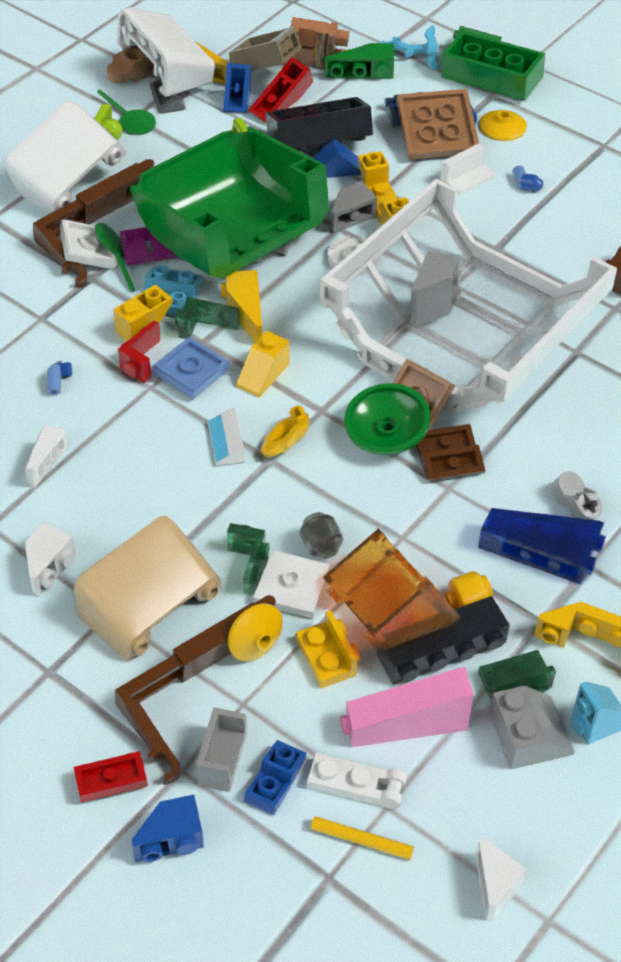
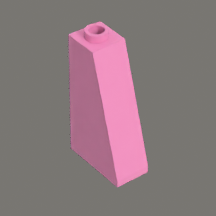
M466 667L457 668L346 702V715L341 716L340 719L342 733L344 736L349 735L351 748L468 730L474 695Z

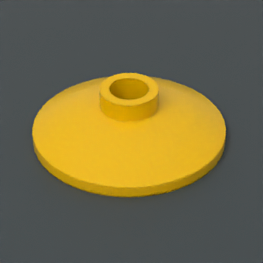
M493 110L481 117L479 127L482 133L491 139L512 141L524 135L527 124L521 115L513 111Z
M262 603L254 605L241 613L234 621L228 634L227 645L230 653L240 661H252L265 655L276 644L281 635L283 618L280 611L271 604Z

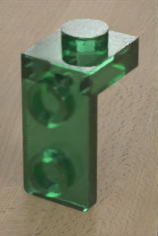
M188 297L182 310H178L175 317L179 338L187 339L189 336L191 337L198 322L238 330L240 327L239 308Z
M230 523L227 530L228 551L250 555L243 576L244 594L250 595L253 585H258L261 579L262 567H260L261 561H266L268 558L270 543H266L265 530L248 525Z

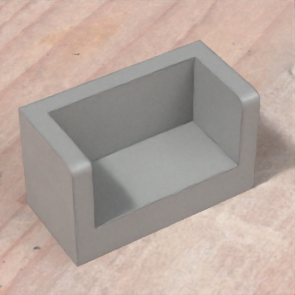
M213 708L196 762L197 785L227 792L231 791L247 736L246 714Z

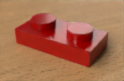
M140 751L73 767L81 803L148 787Z

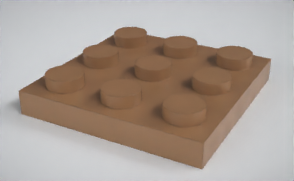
M467 89L397 95L396 102L408 160L454 156L479 143Z

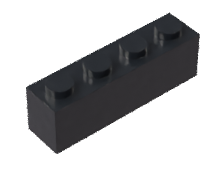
M490 596L378 637L376 655L393 685L402 681L409 682L423 673L431 670L439 671L446 667L447 664L458 660H468L479 652L501 647L507 642L510 624L494 598Z

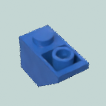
M194 794L158 803L131 840L135 862H154L161 859L162 856L176 853L186 855L204 847L203 832Z

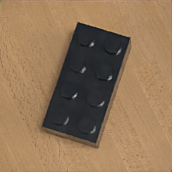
M358 97L265 112L268 136L294 149L301 147L316 149L320 147V144L330 143L333 139H336L341 144L343 140L347 139L362 141L366 139V136L373 135L371 106Z

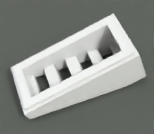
M45 425L41 428L25 466L27 483L30 488H35L66 450L67 440L64 429Z

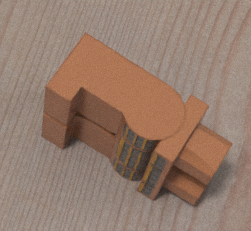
M292 17L290 27L295 26L302 47L293 58L302 64L324 69L325 57L346 51L344 49H336V46L348 47L350 31L338 29V23L331 22L329 24L323 21Z

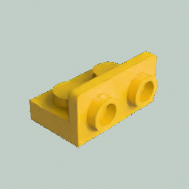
M332 610L325 612V622L296 632V641L321 689L356 676L357 662L360 661L357 647L354 643L350 644L346 638L347 633L344 623L341 619L337 620Z

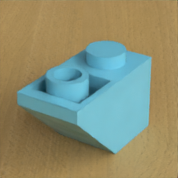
M590 682L580 684L571 716V724L574 731L578 735H582L588 745L621 731V704L609 687Z

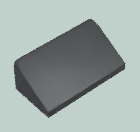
M158 77L149 84L160 114L186 109L181 92L165 97L159 91V87L163 86L161 77Z

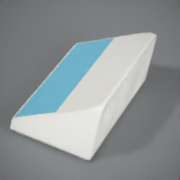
M234 407L208 420L216 466L244 462V447L237 412Z

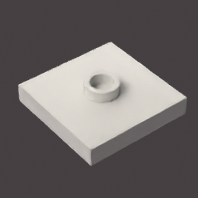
M62 219L60 232L66 261L115 270L118 263L116 256L108 251L99 241L94 225Z
M272 550L253 596V602L255 603L263 597L271 595L276 599L275 607L278 610L313 619L330 573V564Z

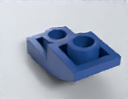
M276 740L262 760L260 772L246 790L244 802L275 815L294 783L307 753Z

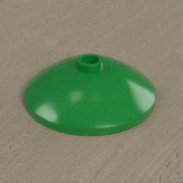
M394 383L378 384L361 391L350 401L344 416L345 429L350 440L360 449L377 455H394L413 448L427 434L431 420L430 409L423 396L408 386Z

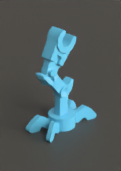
M433 25L424 33L427 39L425 44L409 45L401 42L399 37H392V40L387 42L384 40L378 42L394 43V50L405 52V57H411L415 53L426 52L428 54L427 65L434 70H438V61H436L438 50L436 37L434 36L435 27Z

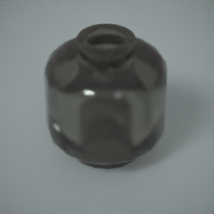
M322 512L313 513L306 517L300 528L299 535L309 555L322 557L323 559L335 556L344 540L335 518Z

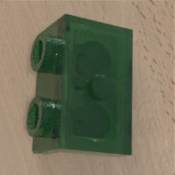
M539 650L479 666L478 675L491 701L494 692L520 686H527L544 693L552 688L556 674L554 666H546Z

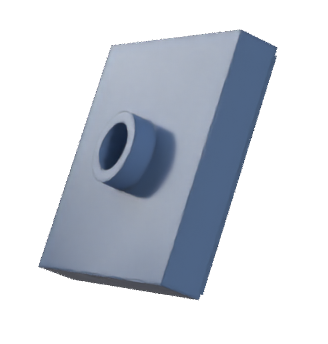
M189 336L152 366V373L194 399L230 369V361Z

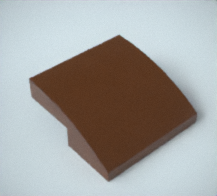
M471 424L428 430L425 437L416 445L428 482L481 474L486 471L480 447L475 444Z

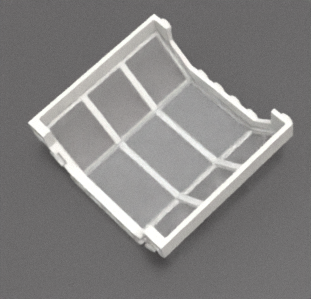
M435 179L320 279V301L325 308L330 307L338 318L335 324L346 340L351 339L359 350L356 355L362 364L394 381L407 358L456 385L443 407L444 410L452 414L467 407L474 409L485 406L493 401L496 403L504 402L613 289L617 268L593 256L590 260L587 278L562 285L475 241L456 211L458 189ZM427 251L459 258V270H462V278L458 288L462 291L458 305L454 304L451 313L447 316L417 328L411 327V289Z

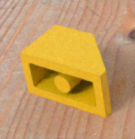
M266 330L252 345L237 380V387L260 398L290 364V341Z

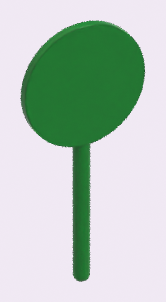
M99 89L97 91L100 96L123 113L120 124L125 132L133 135H144L155 128L156 119L152 113L142 109L126 111L102 90Z
M104 223L96 224L95 233L99 241L108 251L115 254L130 291L134 292V285L121 257L124 252L120 237L108 225Z

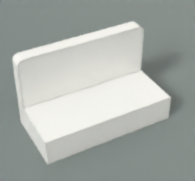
M478 143L442 161L440 181L458 189L457 195L460 196L494 179L496 173L484 164L486 148Z

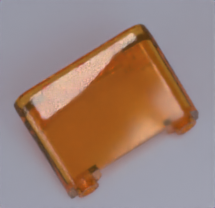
M379 528L323 576L324 580L330 585L326 590L327 593L337 604L344 601L368 630L364 636L375 649L382 646L385 650L448 628L461 618L426 576L423 577L406 560Z

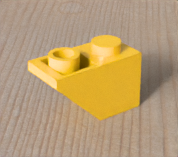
M155 284L113 309L116 333L125 341H128L153 320L160 324L173 303V298Z

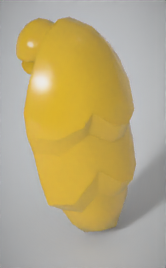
M302 406L292 407L289 411L290 416L280 420L265 436L261 453L266 458L287 452L305 436L310 421L308 413L304 412Z

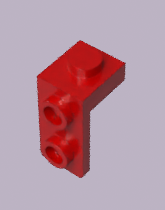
M153 320L118 348L120 369L125 371L128 376L135 377L142 383L147 382L152 377L150 358L144 354L161 340L159 322Z

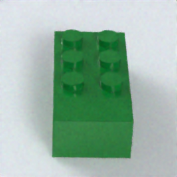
M461 31L442 53L441 78L525 101L544 77L545 53Z

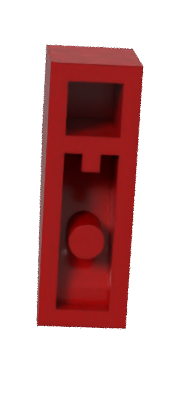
M291 57L250 107L249 112L266 123L265 112L286 109L292 106L314 82L310 68Z

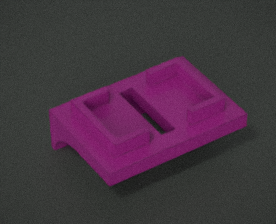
M147 227L120 231L121 245L128 266L178 257L154 238ZM146 241H150L153 251L151 254L148 253Z

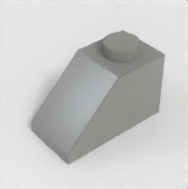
M362 181L340 188L331 211V231L333 233L376 217L377 197Z

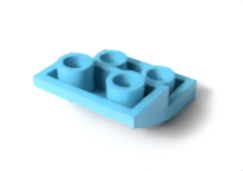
M162 265L153 266L145 276V287L141 292L156 284L173 298V303L166 315L187 318L200 290L203 275L194 274L188 270L169 269L167 266Z

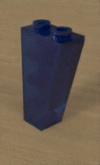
M491 508L480 531L478 548L581 585L586 574L592 575L597 558L593 557L595 551L601 553L606 540V536L602 535L605 522Z

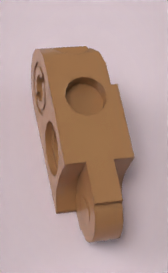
M137 45L112 56L113 62L107 67L108 80L113 83H124L128 80L136 83L154 74V64Z

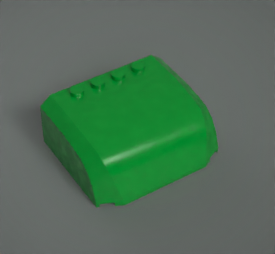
M251 126L247 127V132L233 134L232 130L221 132L144 171L139 176V183L136 186H130L137 210L153 237L183 260L209 276L220 279L235 271H239L244 266L320 225L329 211L326 165Z

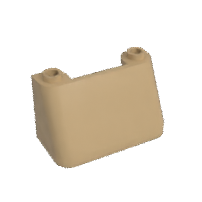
M165 515L156 518L79 576L74 585L78 617L127 662L148 650L151 638L150 629L188 599L194 596L201 602L212 600L221 590L220 577L178 525Z

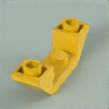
M382 151L358 155L362 182L377 197L376 216L380 224L383 225L408 204L409 201L407 197L397 198L389 183V164Z
M580 601L541 613L538 617L534 637L542 639L548 644H555L564 648L571 630L574 629L586 636H593L621 648V616Z

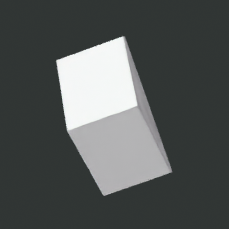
M479 839L476 861L486 921H493L523 885L527 869L487 839Z

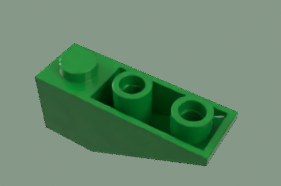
M369 43L325 57V78L393 79L394 43Z

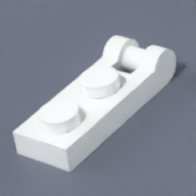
M316 753L307 780V788L389 809H397L400 807L402 799L400 790L405 787L407 774L399 769L385 770ZM378 784L387 786V789L383 791L377 790Z

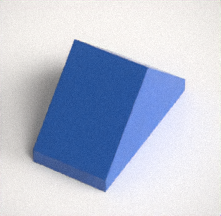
M227 63L223 111L247 113L252 93L251 65Z
M333 139L313 157V159L326 165L327 178L361 175L358 156L336 139Z

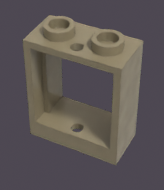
M294 26L247 38L228 54L230 56V63L251 65L252 72L284 64L298 53L302 47Z

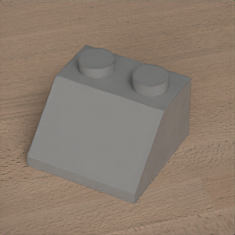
M427 251L411 289V327L417 328L447 316L451 313L453 305H458L462 291L458 288L462 278V270H459V258Z
M527 686L493 693L489 714L511 769L574 755L575 751L550 695Z

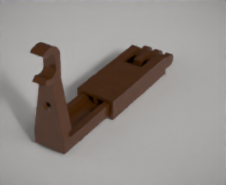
M146 159L139 164L135 163L76 194L75 201L33 222L34 241L62 265V274L75 271L80 276L76 277L75 288L83 287L87 283V270L80 263L65 260L63 244L58 238L61 235L60 224L62 219L91 224L134 201L130 186H136L139 183V176L144 171L154 167L152 159Z
M267 595L255 603L252 602L174 648L172 656L115 689V704L151 750L148 754L147 762L154 763L157 758H164L172 768L171 772L165 773L163 784H171L178 778L180 764L140 702L179 679L184 683L229 656L231 653L228 649L227 639L234 621L241 613L254 605L267 603L275 606L276 599L273 596Z

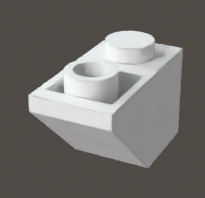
M43 522L25 541L33 594L39 597L46 588H50L54 584L56 577L65 567H69L73 563L76 556L73 537L46 522Z

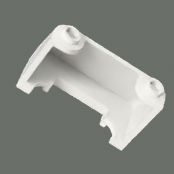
M132 7L119 11L117 44L122 50L137 45L154 64V75L156 77L160 76L163 86L159 87V91L165 97L213 82L215 70L213 59L199 47L174 18L168 14Z
M66 101L7 156L5 169L17 193L50 214L72 202L69 190L97 163L103 160L107 165H115L121 161L126 153L122 144L81 106L73 101Z

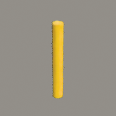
M314 816L311 824V830L411 860L414 846Z

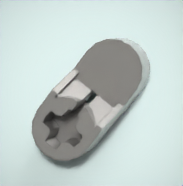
M567 471L554 480L552 491L557 502L568 507L575 520L580 523H589L600 515L602 511L600 498L596 491L585 487L579 475Z

